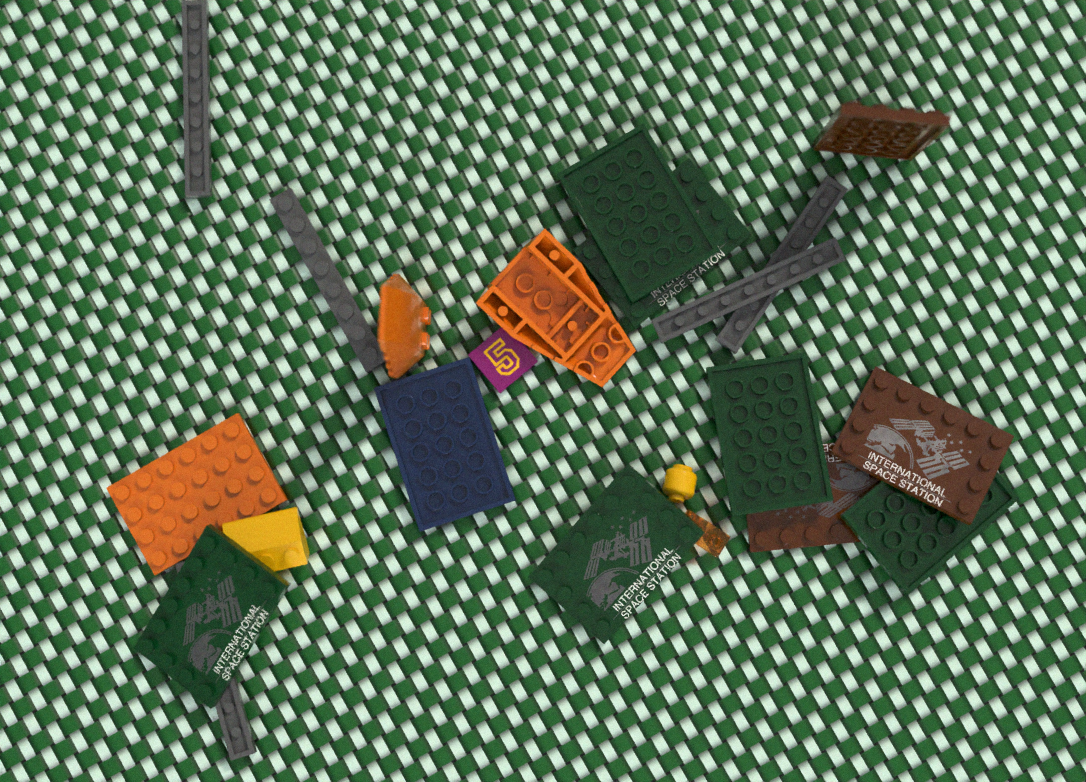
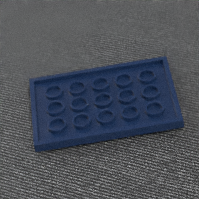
M470 357L374 388L419 532L516 501Z

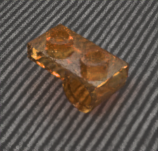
M687 509L685 514L705 530V533L695 544L718 558L731 536Z

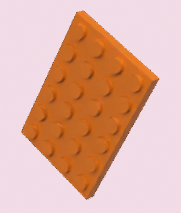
M240 413L231 416L106 488L154 575H158L186 559L206 525L212 524L223 532V523L265 514L288 500Z

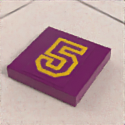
M502 327L468 354L499 393H502L538 362L523 343L512 338Z

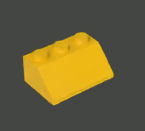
M297 507L222 524L225 535L273 571L308 564L310 551Z

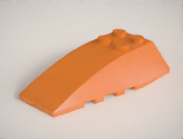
M545 228L516 254L491 281L476 301V304L512 338L601 387L609 381L636 351L624 330L614 318L607 303L602 299L595 284L587 275L583 265Z
M393 274L390 279H387L381 285L378 340L383 352V358L386 360L388 375L393 379H400L425 356V350L430 349V335L426 332V325H431V310H429L423 299L400 274Z

